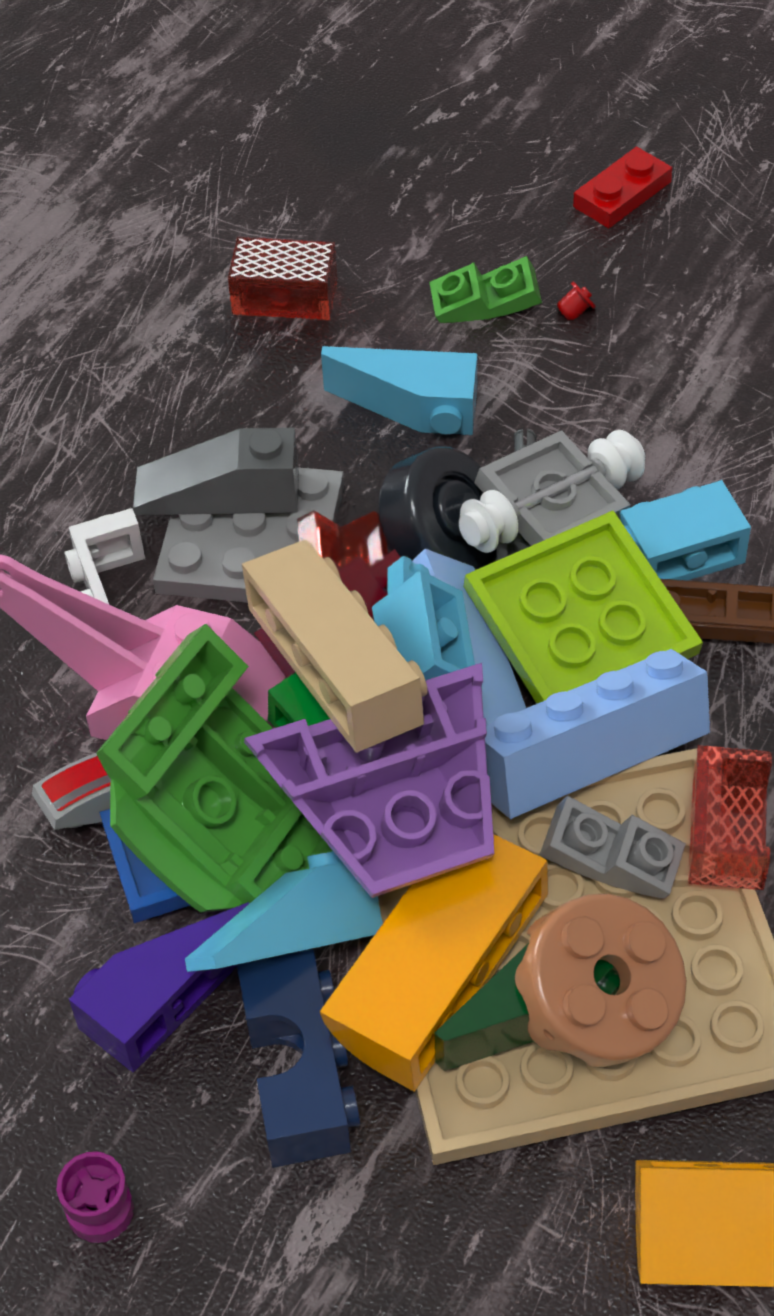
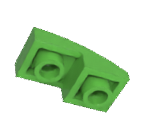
M527 256L483 275L475 263H472L429 282L435 316L439 323L491 319L542 303L535 268Z

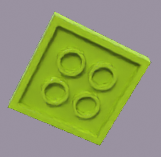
M614 510L466 574L464 578V589L537 704L547 700L549 696L555 693L567 692L592 682L606 672L618 671L643 661L652 653L673 649L686 659L698 655L703 645V641Z

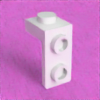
M132 508L69 527L74 549L65 551L64 554L74 583L84 581L87 589L80 592L107 604L109 602L98 573L145 559L139 525Z

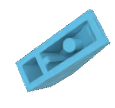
M322 346L321 360L325 391L421 433L473 435L477 398V353Z
M333 851L307 856L309 869L285 873L185 958L187 972L218 969L375 935L383 924L378 896L371 898Z

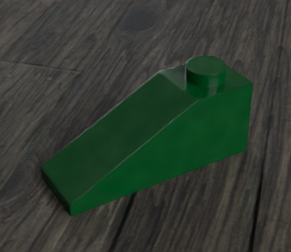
M528 944L434 1033L435 1063L444 1071L534 1042L528 1032V1009L515 983L516 970L525 955ZM598 960L594 967L595 982L603 992L615 995L620 986L619 973L608 961Z

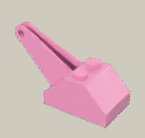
M0 555V608L98 691L86 715L92 737L107 740L128 715L131 707L155 680V674L189 633L204 624H207L249 666L232 688L268 724L275 728L268 720V690L287 677L261 642L233 619L175 605L147 620H143L48 578L11 557Z

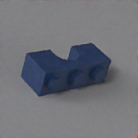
M313 948L237 964L252 1049L270 1045H285L295 1049L302 1055L299 1061L288 1071L278 1075L257 1078L272 1168L351 1153L348 1128L360 1126V1119L354 1087L347 1086L341 1088L337 1072L338 1067L348 1066L346 1048L332 1035L320 1015V1010L334 992L330 970L317 971Z

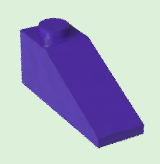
M247 902L116 953L100 969L96 968L86 973L77 984L74 994L69 998L78 1029L134 1073L237 967V965L218 969L187 972L185 958L250 903Z

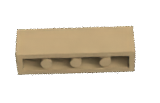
M308 539L242 563L250 612L356 753L424 725L422 697L427 695V684L420 667L413 660L407 662L399 653L389 629L383 624L377 626L369 616L361 595L356 590L350 592L342 583L337 567L331 558H322Z

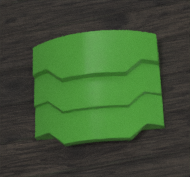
M207 624L202 625L186 636L157 671L155 680L131 707L125 719L96 753L104 770L111 779L110 827L162 882L200 913L225 911L247 902L251 903L285 873L309 869L307 856L333 851L244 743V738L274 728L232 688L249 666Z

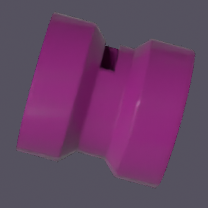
M85 1152L75 1156L64 1165L57 1179L56 1191L71 1230L79 1238L91 1243H104L117 1238L129 1226L134 1210V1203L121 1165L112 1156L102 1152ZM88 1207L97 1208V1210H90Z

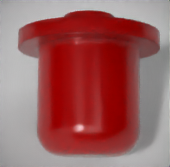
M574 281L571 283L574 288L557 303V309L568 320L578 318L590 306L593 309L596 308L595 304L589 299L592 294L585 287L580 289Z

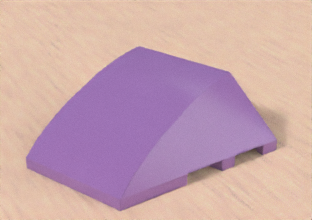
M482 663L425 680L427 695L422 697L424 725L357 753L331 719L310 726L307 725L305 719L244 738V743L371 898L491 858L494 855L490 776L487 775L485 748L487 730L486 718L483 716Z

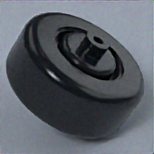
M434 447L402 459L389 470L380 489L378 512L382 533L390 551L395 549L400 557L405 556L413 561L424 549H428L473 566L475 570L491 562L497 552V548L489 553L481 552L465 541L459 529L462 504L469 499L480 501L483 494L474 483L479 468H481L474 459L454 448Z

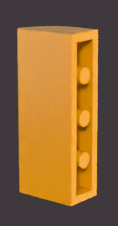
M493 834V857L410 885L320 1010L321 1018L326 1027L349 1052L372 1069L414 1092L435 1063L434 1033L493 977L548 895L547 860Z
M636 1160V1247L640 1284L774 1287V1163Z

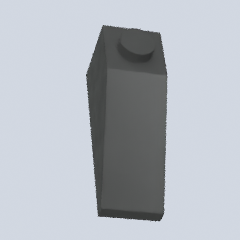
M295 427L240 428L137 467L133 504L134 514L175 515L297 512L299 465Z

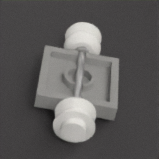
M561 430L479 468L474 483L483 494L480 501L469 499L461 506L459 529L463 538L468 544L481 552L489 553L497 548L499 542L510 543L515 540L518 532L532 546L612 510L620 519L621 510L628 509L631 504L620 494L618 489L623 487L626 481L633 482L638 480L644 473L645 452L641 443L628 432L615 430L608 435L607 439L599 438L594 440L588 448L587 458Z

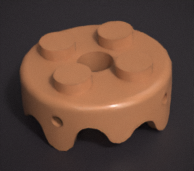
M591 894L573 899L555 908L535 921L527 930L530 941L525 955L517 967L515 983L526 1003L529 1013L528 1032L536 1044L549 1051H562L574 1055L587 1062V1065L590 1067H606L621 1064L647 1054L667 1039L678 1023L685 1004L687 980L684 961L674 937L664 923L650 910L629 898L612 894ZM598 960L608 961L619 973L620 986L615 995L603 992L595 982L594 967Z

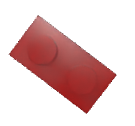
M636 146L574 192L573 207L609 229L671 183L673 167Z

